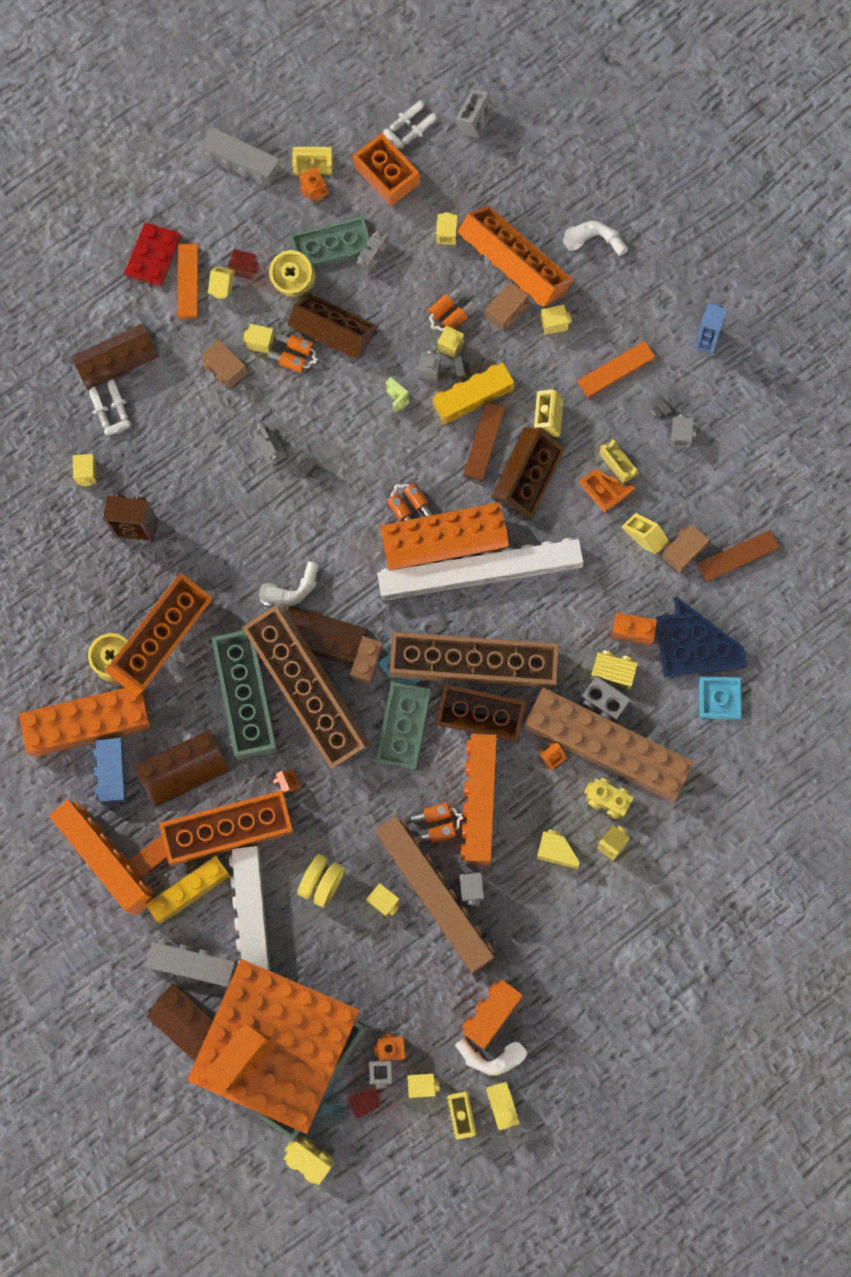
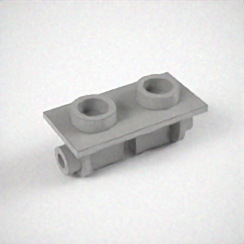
M378 231L373 233L366 243V246L371 250L363 248L357 258L356 264L362 268L366 266L368 274L372 268H376L379 256L382 252L385 253L389 246L387 233L384 236Z
M259 423L257 429L252 432L268 466L287 458L271 424Z

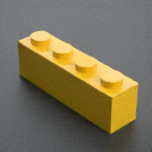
M504 363L494 364L487 371L472 375L470 380L464 383L458 382L453 385L452 389L446 392H438L432 398L433 406L445 425L485 405L486 402H491L513 391L514 381Z
M215 856L148 902L146 907L156 922L163 924L231 876L220 859Z

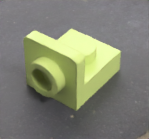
M390 377L385 382L386 392L391 398L396 399L392 406L393 410L397 412L399 409H404L409 403V393Z

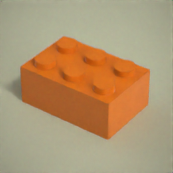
M383 133L352 156L355 169L390 206L394 205L420 184V173Z
M502 979L499 983L496 981L488 990V994H490L488 999L480 1001L475 1008L477 1012L475 1017H469L462 1026L464 1029L463 1035L483 1050L486 1049L523 996Z
M244 1023V1025L239 1024L232 1033L234 1036L229 1043L225 1042L218 1050L220 1055L214 1061L210 1060L203 1069L205 1071L203 1077L224 1094H229L271 1042L248 1023Z

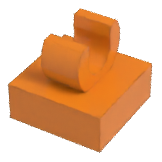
M549 742V748L545 751L543 749L539 750L545 765L550 771L567 759L562 747L557 742L554 744Z
M283 770L276 774L277 778L274 779L273 783L280 784L281 789L278 791L282 790L283 793H290L301 789L294 770Z

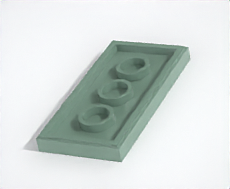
M364 215L289 235L293 251H298L305 255L314 268L358 257L363 248L371 250L366 246L370 235Z
M391 681L376 763L417 770L432 688Z

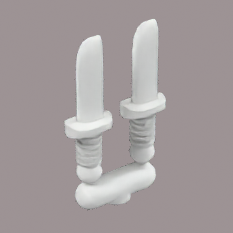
M419 100L404 114L401 112L399 114L400 118L390 126V129H385L383 132L398 150H402L404 144H409L417 136L421 138L423 136L422 132L437 119V115L433 112L419 125H413L411 127L412 131L402 141L393 133L403 124L409 125L411 123L409 119L424 106L422 100Z
M114 379L108 381V388L114 401L111 405L112 408H117L120 418L123 420L122 422L109 426L110 424L105 413L108 410L107 406L103 407L95 386L89 390L96 409L93 411V414L98 415L102 426L105 428L104 433L107 436L122 433L123 430L131 427V421L127 420L128 415L124 407L126 400L121 399Z

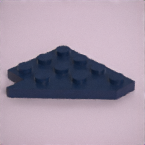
M678 597L673 599L675 614L656 616L664 678L747 668L744 647Z

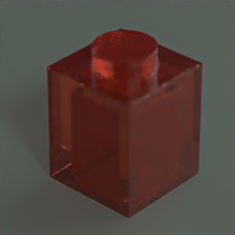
M233 249L228 263V269L235 270V276L250 280L253 279L254 274L258 273L260 266L256 254Z
M372 1087L347 1098L356 1119L381 1108L379 1103L383 1102L378 1090L373 1091Z

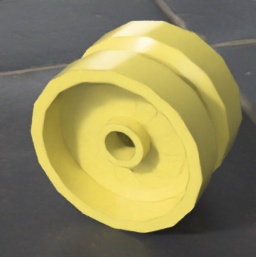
M293 250L284 251L278 254L271 262L269 270L270 280L283 295L298 298L311 291L315 284L316 273L315 268L305 255Z
M108 633L99 636L93 641L88 652L91 668L102 680L108 683H119L104 671L111 662V659L115 657L127 641L125 637L119 634Z
M318 854L305 872L297 895L306 900L314 895V904L325 909L334 896L346 868L336 862L328 868L329 859Z

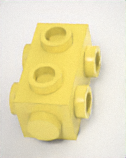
M596 778L594 783L589 782L584 792L587 794L586 800L589 801L588 805L598 810L602 808L608 811L607 815L617 820L618 818H624L634 798L630 796L631 793L624 788L618 790L612 786L610 781L604 778L600 780Z
M300 1136L296 1142L291 1140L285 1148V1151L288 1152L284 1157L287 1165L293 1170L302 1172L305 1179L310 1183L319 1185L335 1163L332 1160V1156L325 1151L318 1150L314 1147L315 1144L306 1137L302 1138Z

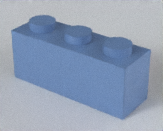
M707 304L694 348L711 354L714 353L727 309L719 304Z
M121 738L96 740V746L93 747L94 759H97V767H94L95 779H98V787H95L96 800H99L102 805L128 803L124 741Z

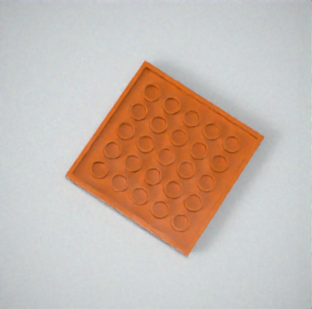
M240 959L187 1081L308 1134L360 1010ZM244 1023H248L271 1042L229 1094H224L203 1077L205 1074L203 1069L210 1060L214 1061L220 1055L218 1053L220 1047L225 1042L229 1043L234 1037L232 1033L239 1024L244 1025Z

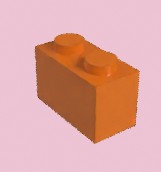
M616 613L611 638L652 645L657 619Z

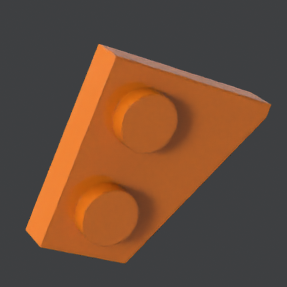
M596 469L579 481L582 488L604 513L635 490L633 486L623 485L618 482V479L606 476L603 472Z

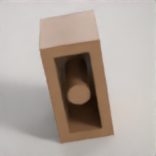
M510 281L485 309V318L502 331L507 327L510 328L515 323L516 316L519 313H524L528 308L529 295Z
M219 340L201 354L204 368L208 372L213 371L217 375L215 376L222 385L226 384L231 388L247 374L246 366Z
M693 524L688 528L683 527L677 534L678 538L674 542L670 540L663 547L662 558L679 574L708 546L710 541Z
M362 636L350 673L351 680L369 686L372 685L383 651L382 642Z

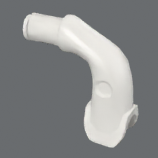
M588 221L576 227L572 226L564 233L563 244L569 251L579 249L586 240L596 235L602 236L607 243H610L618 256L628 251V247L620 238V233L599 221Z
M307 562L304 578L301 579L300 586L296 591L284 590L272 583L262 584L259 592L261 603L271 607L278 604L288 607L301 603L317 584L315 580L319 565L314 562Z
M465 1038L455 1044L466 1060L465 1064L487 1075L498 1076L518 1066L527 1056V1051L519 1042L509 1044L504 1048L505 1051L499 1057L489 1062L483 1059L479 1052L476 1053Z

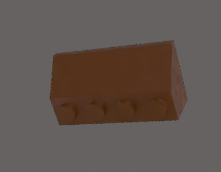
M311 293L293 305L287 324L296 332L304 333L310 336L311 339L321 341L327 344L329 348L339 350L345 353L346 356L356 359L365 352L378 328L377 325Z
M143 323L71 356L87 390L159 358Z
M523 428L491 498L497 503L499 502L502 507L532 519L565 449L540 428Z
M293 606L289 607L288 614L315 656L353 667L362 636L366 637L367 628Z
M444 684L436 725L475 734L496 735L498 739L518 743L527 702Z
M210 730L134 766L154 807L230 771Z
M174 983L157 999L147 1015V1018L194 1062L196 1061L214 1020Z

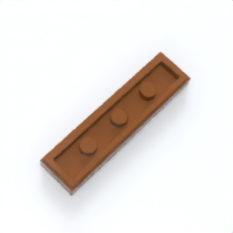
M490 402L485 403L463 477L483 482L505 411L504 406Z
M768 530L697 563V567L707 583L772 553L780 547L771 530Z

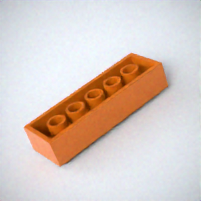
M489 205L468 213L458 230V233L463 236L465 241L477 248L480 254L485 255L495 267H498L505 273L507 278L518 284L522 291L528 293L537 304L543 307L563 298L574 281L570 275Z
M499 502L380 526L388 570L509 547L507 529Z
M180 573L104 671L135 696H138L144 691L212 601L213 597L183 573Z
M126 688L19 713L26 753L32 758L95 743L96 740L111 739L152 729L145 691L135 696Z
M471 734V740H467L466 756H470V760H466L465 777H469V781H465L464 797H468V802L463 804V818H467V823L462 824V839H466V844L461 845V860H465V866L491 867L496 735Z
M282 790L159 823L168 863L171 867L232 851V849L243 848L294 834Z
M67 799L49 817L121 907L132 915H139L147 908L146 904L154 899L152 895L154 893L153 889L139 879L141 877L140 873L126 863L129 861L121 851L119 852L114 848L116 844L109 836L101 832L103 828L96 820L93 821L89 817L91 813L88 809L77 801L74 803Z

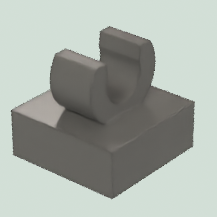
M463 357L454 358L455 366L447 368L448 375L452 376V379L459 378L462 382L470 380L468 362Z
M660 395L653 400L657 405L650 411L654 418L659 419L663 414L670 418L675 413Z
M314 456L310 457L297 473L301 477L308 474L312 479H316L321 474L315 467L319 461Z

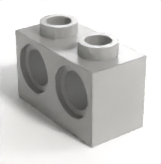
M471 90L456 118L462 135L480 137L495 109L489 92Z
M597 676L581 698V701L584 702L583 705L591 711L595 709L601 713L600 716L614 723L620 718L631 700ZM597 691L602 697L599 700H594L590 694ZM608 704H617L619 710L615 712L610 711Z
M481 873L460 875L463 905H467L468 908L480 907V903H484Z

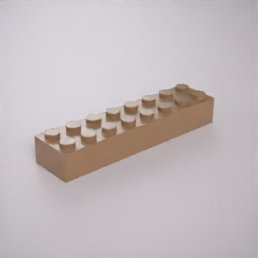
M283 604L273 606L242 627L331 769L371 744Z
M393 632L390 678L555 689L559 644Z
M542 688L524 723L525 730L553 744L557 742L562 748L672 803L675 802L694 764L693 761L545 688Z
M394 816L375 829L378 839L471 974L474 975L494 961L493 955L495 951L488 941L484 943L481 940L482 933L476 924H470L468 921L470 915L463 906L459 908L456 903L458 898L452 889L447 890L445 888V879L439 871L434 872L432 869L434 867L433 862L427 853L423 855L420 852L422 849L415 836H409V827L403 819L398 820Z

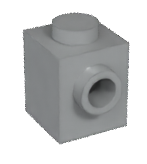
M433 351L421 352L417 370L418 379L438 382L441 355Z
M686 415L673 417L670 446L690 448L692 437H696L697 426L693 425V418H689Z
M392 1061L369 1062L370 1084L375 1085V1089L388 1088V1084H393Z

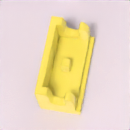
M293 147L292 165L294 175H300L316 167L321 176H332V147Z
M612 439L608 446L604 444L600 447L599 455L623 485L640 473L638 468L633 465L619 447L615 439Z

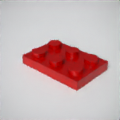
M144 222L125 269V276L162 287L181 240V233Z

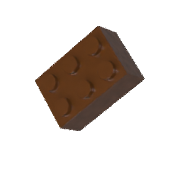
M121 494L107 496L103 520L114 537L154 542L158 518L148 500L143 497L126 498V496Z

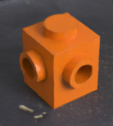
M316 167L299 175L301 193L304 197H308L310 202L319 201L328 194L327 186Z
M395 1033L382 1034V1039H377L378 1044H374L375 1057H379V1061L406 1059L404 1037H395Z

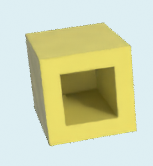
M448 212L438 214L437 244L456 245L457 215Z
M215 266L210 272L208 294H213L215 298L219 299L228 297L232 293L235 270Z
M565 305L541 309L544 334L568 331L571 316L570 312L565 310Z
M250 324L249 329L245 330L243 341L246 343L248 350L268 354L272 349L275 334L272 328Z
M446 326L437 342L438 352L453 359L457 358L464 344V334Z
M93 454L73 455V479L80 486H90L91 483H97V460Z
M380 883L366 899L369 904L385 917L393 916L400 908V905H398L400 899Z
M434 1074L408 1075L409 1098L436 1096L435 1092L439 1091V1078H434Z

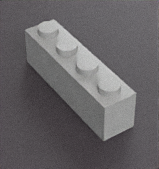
M211 127L201 144V149L206 159L210 161L215 160L227 169L232 168L244 177L249 176L261 185L271 186L281 169L279 158Z
M159 940L158 943L152 942L146 968L228 988L237 963L232 961L233 957L220 954V958L211 956L212 952L201 949L199 953L191 951L192 947L179 945V948L171 947V942Z

